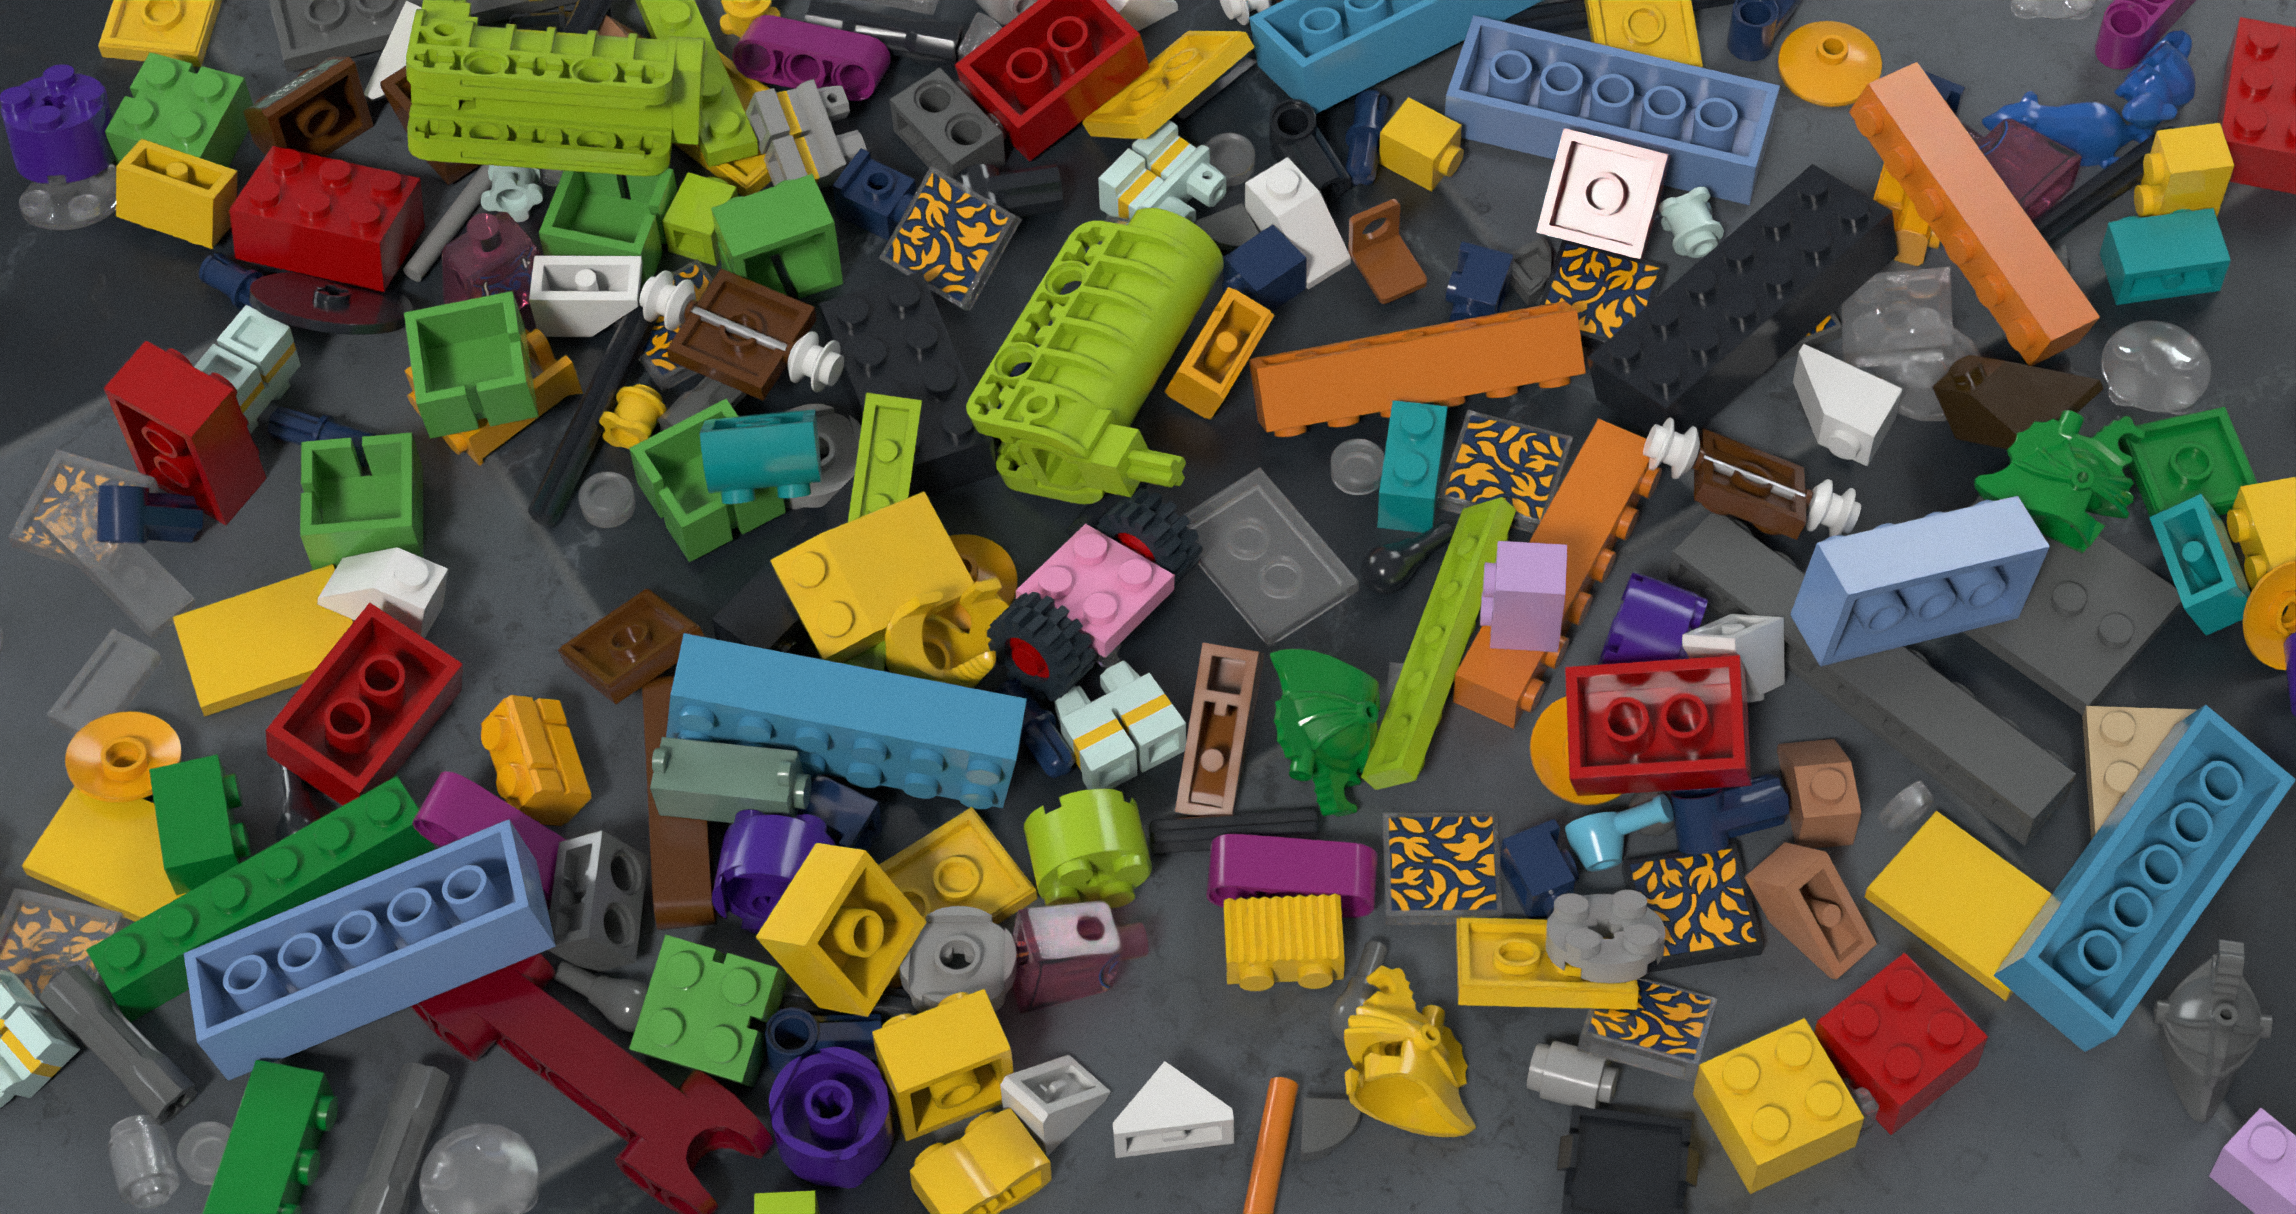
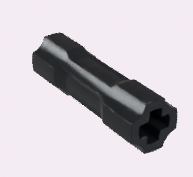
M811 0L805 15L806 23L877 38L887 47L890 55L907 57L917 64L956 70L955 64L959 62L963 51L965 36L963 25L928 18L910 20L860 11L853 5L826 0Z

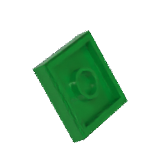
M2225 407L2135 425L2145 431L2146 434L2138 444H2134L2129 439H2119L2123 453L2132 457L2129 468L2150 517L2199 494L2203 495L2218 516L2224 515L2229 510H2232L2241 486L2258 484Z

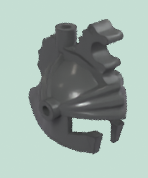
M2219 939L2217 955L2212 954V958L2191 971L2177 985L2167 1000L2156 999L2154 1004L2153 1023L2160 1024L2159 1042L2169 1076L2183 1106L2194 1121L2205 1123L2210 1121L2231 1088L2242 1065L2254 1052L2260 1038L2269 1040L2271 1036L2272 1015L2261 1014L2256 997L2242 976L2245 963L2244 942Z

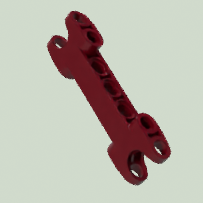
M540 953L410 1006L441 1040L467 1059L477 1062L495 1043L627 1141L626 1147L615 1158V1163L619 1169L639 1188L662 1205L679 1214H714L718 1209L714 1198L703 1188L697 1177L693 1174L698 1161L708 1152L720 1148L733 1149L742 1154L762 1159L774 1145L771 1135L759 1119L733 1093L705 1073L693 1070L676 1089L544 992L543 989L555 978L556 972Z

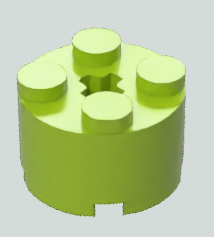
M1089 789L1069 793L1059 797L1060 808L1045 814L1044 806L1042 805L1028 816L1024 823V833L1038 893L1044 899L1046 907H1058L1054 909V913L1067 912L1072 907H1077V905L1083 906L1098 902L1104 903L1102 906L1106 908H1117L1127 905L1135 899L1134 889L1141 885L1151 873L1152 864L1137 803L1133 798L1130 803L1125 802L1123 793L1114 789Z

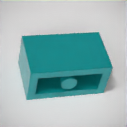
M2213 208L2195 211L2181 209L2166 215L2144 218L2129 216L2118 221L2109 222L2099 253L2116 305L2220 291L2231 261Z
M1392 401L1379 490L1377 528L1424 533L1433 527L1445 444L1447 406Z
M2199 494L2149 517L2184 610L2207 636L2243 620L2245 605L2251 592L2224 523L2203 495Z

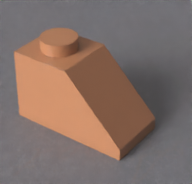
M1835 739L1778 744L1777 754L1784 790L1788 795L1789 816L1795 845L1812 849L1853 845L1862 812L1850 759Z
M1784 842L1744 877L1768 921L1829 978L1837 980L1877 945L1827 852Z

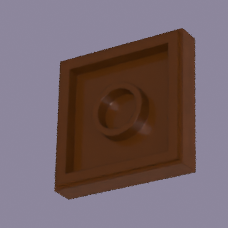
M647 588L562 645L558 652L566 666L616 705L678 662L684 633L701 637L705 636L700 626Z

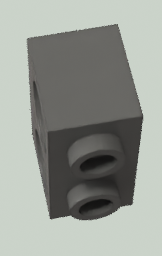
M941 68L936 69L890 99L894 132L935 175L955 186L957 174L968 166L989 164L1000 168L1006 164L1004 151L1006 133L1000 121L991 113L985 115L975 104L968 88L961 81L953 82Z
M603 830L559 842L549 914L556 946L548 949V951L592 974L636 963L649 856Z

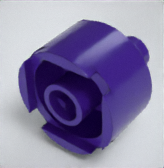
M61 64L47 68L43 72L42 77L30 80L20 86L8 88L0 94L1 114L14 164L19 174L24 178L37 183L49 184L47 176L64 175L66 183L76 182L100 173L115 159L105 134V130L113 117L106 89L98 80L90 76L76 74L72 66Z
M1632 572L1621 597L1623 604L1621 603L1616 617L1614 616L1598 665L1689 659L1683 647L1682 634L1699 628L1708 600L1697 596L1696 593Z
M751 809L739 811L735 815L734 823L726 830L712 894V902L717 912L727 920L728 911L743 919L742 929L758 934L814 845L821 843L836 846L830 836L826 834V823L821 818L808 814L792 818L780 815H765L760 811Z
M828 1047L820 1049L818 1054L804 1059L799 1056L790 1061L776 1077L769 1095L771 1124L782 1161L797 1176L816 1185L840 1186L849 1189L862 1184L866 1177L873 1173L885 1160L894 1139V1119L889 1092L875 1064L856 1051L841 1047Z

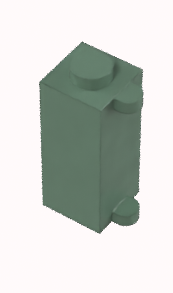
M662 737L660 747L655 748L653 752V777L650 790L659 815L734 823L735 815L742 810L751 809L760 811L765 815L795 818L798 816L799 808L807 809L809 805L811 776L810 774H804L798 751Z

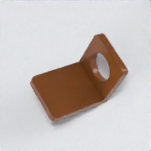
M1397 199L1384 202L1349 219L1348 253L1382 304L1401 298L1427 285L1426 275L1399 235L1400 204ZM1386 218V221L1379 229L1368 234H1362L1365 227L1372 221Z

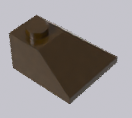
M1967 355L1954 362L1949 368V372L1932 386L1955 439L2004 449L2011 447L2015 442L2016 434L2029 429L2034 421L2047 422L2053 418L2059 421L2064 410L2078 413L2104 389L2099 379L1975 355Z

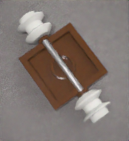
M722 268L699 301L696 300L694 284L691 280L685 279L675 286L673 285V275L667 270L662 271L656 277H650L642 288L639 303L643 307L645 320L652 322L660 315H663L666 329L673 331L681 326L667 347L669 361L763 401L787 364L790 380L794 383H799L805 376L811 378V388L815 392L822 391L827 385L833 386L842 373L844 356L840 355L839 342L832 340L823 348L819 346L818 334L813 331L809 332L817 320L815 307Z
M1668 418L1663 426L1655 424L1646 439L1643 455L1650 457V470H1655L1663 462L1671 466L1672 478L1678 479L1691 468L1694 469L1695 501L1700 502L1707 510L1715 514H1731L1752 522L1756 528L1770 535L1783 534L1797 540L1805 524L1810 532L1814 531L1820 524L1829 527V537L1841 535L1842 532L1849 534L1858 520L1861 504L1855 501V489L1849 488L1840 496L1833 493V483L1830 479H1826L1814 487L1813 490L1805 489L1804 467L1703 428L1700 436H1698L1697 428L1691 427L1683 435L1674 431V419Z

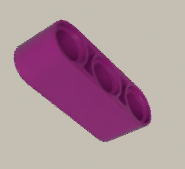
M2114 0L2104 12L2096 40L2095 54L2098 60L2103 65L2112 69L2123 70L2133 67L2196 0Z
M762 15L755 18L735 45L732 53L735 67L747 78L794 89L814 79L817 89L841 85L847 99L850 101H862L869 98L885 75L891 62L890 52L877 38L773 15Z
M442 772L413 819L412 824L414 828L427 840L439 847H443L510 819L537 861L547 909H550L559 842L566 841V839L468 778L454 772Z
M1225 834L1216 837L1211 843L1206 897L1214 905L1224 908L1223 900L1228 898L1234 900L1240 897L1244 899L1251 897L1260 899L1264 896L1268 898L1275 896L1283 898L1287 895L1294 898L1298 895L1307 897L1311 894L1314 896L1325 894L1330 896L1335 893L1341 896L1342 918L1364 917L1371 914L1375 906L1378 854L1371 847L1358 843Z

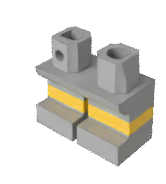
M812 79L800 84L795 89L776 93L775 89L772 88L753 94L746 110V115L758 140L761 154H766L764 162L774 186L782 181L795 180L813 174L819 189L833 185L860 148L867 151L862 135L858 130L836 136L830 123L847 118L850 112L849 102L843 86L817 89L815 81Z

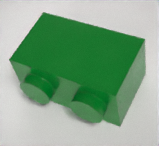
M218 754L149 769L164 870L176 895L190 892L242 863V858L251 856L244 822L236 824L234 808L243 807L239 781L236 773L226 775Z

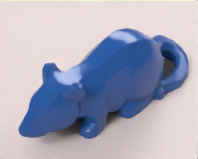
M2182 29L2169 32L2158 41L2124 78L2125 81L2114 90L2118 97H2123L2128 101L2121 112L2123 118L2137 128L2144 129L2148 136L2153 135L2154 128L2164 120L2174 119L2177 111L2194 98L2195 75L2187 60L2192 49L2191 36Z
M2033 91L2025 93L2020 102L2005 105L1997 112L1982 119V124L1992 133L2002 134L2003 123L2007 121L2006 137L2014 140L2028 138L2034 143L2027 147V156L2033 160L2046 158L2052 149L2055 150L2045 139L2074 152L2078 156H2073L2066 161L2067 165L2071 166L2100 165L2102 169H2106L2121 158L2113 156L2119 148L2132 140L2140 144L2150 137L2144 129H2139L2132 123L2126 125L2119 113L2106 104L2078 102L2060 106L2039 105L2037 95Z

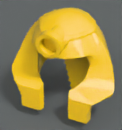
M998 577L975 582L962 593L959 604L971 616L972 625L969 634L960 630L949 620L935 614L925 619L927 613L944 597L941 590L916 594L911 600L899 606L893 613L885 633L886 667L888 670L895 674L974 688L992 670L996 663V652L990 651L988 643L992 640L987 637L989 625L1009 607L997 594L1002 588Z

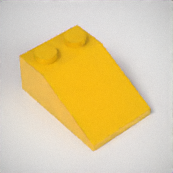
M925 492L823 532L770 560L777 577L822 660L844 663L885 641L886 629L893 613L899 606L911 600L916 594L941 590L944 595L942 600L927 613L926 619L960 601L962 593L974 584Z

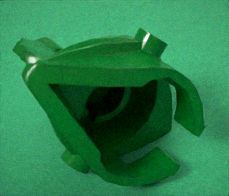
M2064 410L2059 421L2054 418L2047 422L2034 421L2029 429L2016 434L2015 442L2007 449L2010 465L1994 474L1979 475L1974 480L1975 489L1983 500L1997 501L2018 496L2042 535L2083 554L2105 527V525L2096 521L2086 512L2127 519L2129 516L2127 505L2133 503L2134 496L2129 492L2133 485V480L2126 478L2122 469H2125L2132 462V457L2124 454L2119 449L2118 441L2125 438L2134 444H2138L2146 435L2145 431L2134 425L2131 417L2124 416L2118 421L2113 420L2108 426L2104 425L2092 438L2078 434L2084 418L2073 411Z
M1282 649L1270 653L1272 663L1278 673L1283 695L1281 699L1275 701L1276 715L1274 723L1277 728V742L1281 745L1285 758L1291 760L1289 776L1298 781H1309L1312 779L1315 784L1314 792L1317 794L1316 802L1319 804L1321 814L1324 817L1329 815L1341 817L1356 813L1357 806L1346 799L1344 789L1360 785L1361 779L1357 774L1362 775L1371 749L1375 745V739L1378 735L1376 721L1378 713L1381 711L1378 681L1337 658L1316 651Z

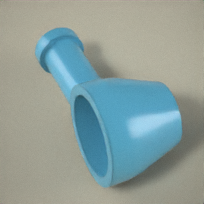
M1660 794L1654 796L1652 801L1621 812H1601L1581 817L1567 824L1565 832L1572 850L1585 869L1591 872L1615 867L1622 862L1625 834L1659 822L1662 824L1671 822L1674 819V814L1666 795Z

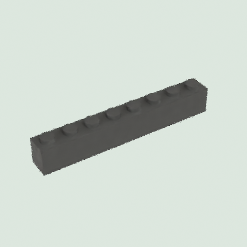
M1711 512L1672 551L1668 580L1671 583L1707 599L1706 609L1718 618H1723L1730 614L1784 617L1785 668L2024 846L2067 801L2076 773L2068 768L2066 762L2055 752L2043 750L2025 737L2013 721L2004 716L1995 715L1976 701L1975 696L1968 688L1960 683L1950 682L1935 671L1919 652L1902 646L1820 667L1790 615L1805 574L1797 569L1794 562L1788 556L1778 551L1773 552L1754 538L1751 531L1740 521L1730 520L1724 515Z

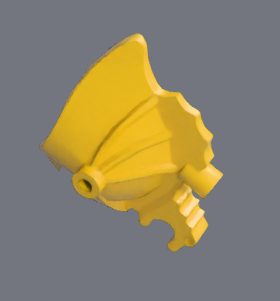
M1381 965L1366 977L1367 982L1378 987L1380 991H1377L1364 1001L1363 1006L1356 1008V1015H1350L1348 1018V1028L1344 1030L1347 1054L1356 1070L1350 1068L1345 1072L1346 1093L1350 1103L1361 1112L1376 1120L1416 1134L1434 1137H1458L1471 1133L1476 1129V1126L1467 1113L1458 1090L1467 1084L1466 1069L1468 1065L1462 1055V1045L1455 1039L1452 1030L1444 1026L1445 1011L1439 1006L1427 1005L1419 1013L1415 1007L1416 1002L1412 999L1413 992L1409 989L1410 982L1406 980L1403 970L1400 968L1389 969Z

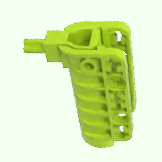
M423 0L422 9H416L406 53V76L411 84L412 103L407 126L408 151L413 156L428 161L632 176H655L661 174L670 165L672 143L699 144L704 90L705 39L670 36L669 40L638 38L637 33H629L628 37L598 35L597 30H588L587 34L558 32L557 27H548L547 31L517 29L516 24H507L506 28L478 26V17H471V3H467V0Z
M1142 208L1135 212L1128 225L1106 221H1090L1080 225L1070 234L969 397L966 405L967 414L979 433L1001 439L1002 443L997 450L999 455L996 460V467L1008 488L1076 504H1092L1101 500L1105 492L1131 498L1141 481L1170 488L1174 485L1181 486L1185 479L1182 473L1186 465L1185 459L1181 456L1149 450L1139 429L1130 428V425L1136 418L1140 408L1152 391L1156 381L1171 359L1175 349L1190 327L1224 267L1223 256L1218 246L1196 224L1167 210ZM1073 281L1082 282L1075 291L1060 295L1067 283ZM1052 320L1053 324L1051 326H1048L1049 322ZM1024 362L1032 363L1025 373L1009 377L1016 365ZM1000 402H1001L1002 407H1001L1000 409H997V407L999 406V404H1000ZM1016 465L1019 466L1017 471L1014 470Z

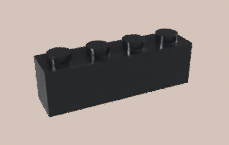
M854 476L773 558L823 532L848 523ZM771 561L712 618L716 640L801 655L804 645L811 639L777 577Z

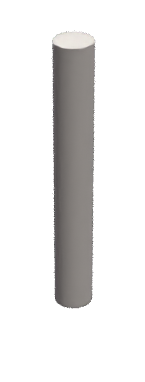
M482 165L403 268L404 273L410 279L416 282H420L480 204L482 193L492 188V182L488 175L489 165Z

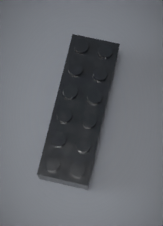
M1811 164L1588 357L1596 400L1647 434H1649L1655 424L1663 426L1668 418L1674 419L1675 432L1684 435L1691 427H1696L1698 431L1898 255L1893 211Z

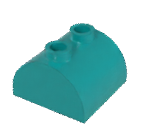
M816 409L704 421L700 431V442L706 485L709 493L721 492L723 504L756 500L754 489L777 487L778 498L804 497L811 495L810 483L821 482V460Z

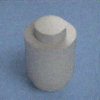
M1553 1041L1551 1046L1538 1043L1529 1067L1527 1089L1540 1092V1099L1568 1106L1598 1109L1601 1102L1609 1104L1612 1102L1619 1069L1609 1067L1610 1054L1558 1041Z

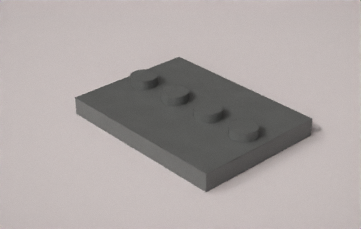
M1979 496L1971 506L1984 501L1983 498ZM2043 535L2050 548L2019 618L1964 631L1963 633L2083 715L2086 706L2096 705L2182 607V602L2176 587L2099 535L2083 554Z

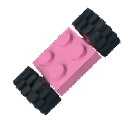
M1142 488L1137 492L1135 491L1131 498L1124 496L1098 521L1099 524L1096 526V529L1085 524L1016 590V600L989 625L990 628L987 630V637L992 639L988 643L989 649L999 653L996 657V662L999 667L1006 666L1009 669L1006 675L1011 681L1018 678L1021 681L1020 688L1027 693L1034 689L1036 698L1043 700L1047 696L1049 701H1056L1059 697L1062 698L1093 668L1094 662L1092 660L1095 658V652L1106 658L1174 591V587L1200 562L1201 557L1198 555L1202 552V545L1195 542L1199 538L1196 529H1188L1186 526L1191 522L1185 514L1179 517L1174 512L1178 507L1172 501L1165 505L1162 503L1161 494L1154 491L1149 495L1148 490Z

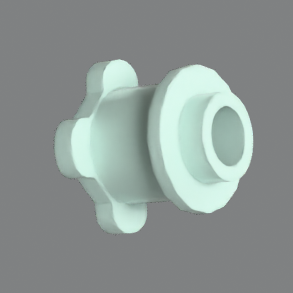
M488 166V175L492 182V188L490 191L482 193V207L487 211L503 213L513 222L526 221L529 218V210L532 206L541 203L543 200V190L537 185L541 177L540 169Z
M1697 187L1682 196L1667 198L1658 207L1661 215L1664 216L1661 219V225L1664 230L1672 231L1675 237L1672 246L1679 255L1691 258L1706 256L1718 245V242L1723 237L1724 229L1722 225L1712 218V208L1710 203L1707 202L1710 199V193L1706 187Z

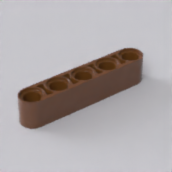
M675 675L655 677L642 686L652 891L658 931L717 924V910L712 902L715 877L711 821L659 815L650 790L653 777V752L655 748L660 747L662 737H666L670 695Z

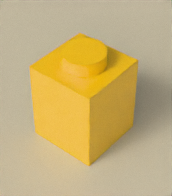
M1408 97L1380 132L1379 164L1432 192L1444 175L1451 177L1456 172L1463 159L1464 150L1460 148L1462 125Z

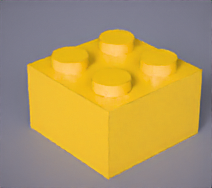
M816 843L758 932L756 938L818 1008L868 1017L927 922L866 850Z
M985 989L971 994L967 992L952 994L943 999L935 1008L917 1015L901 1014L885 1022L882 1028L872 1032L879 1072L887 1086L892 1109L906 1142L1002 1105L1000 1084L1006 1075L1014 1073L1012 1052Z
M1805 1018L1699 1064L1693 1096L1750 1194L1856 1147L1864 1116Z

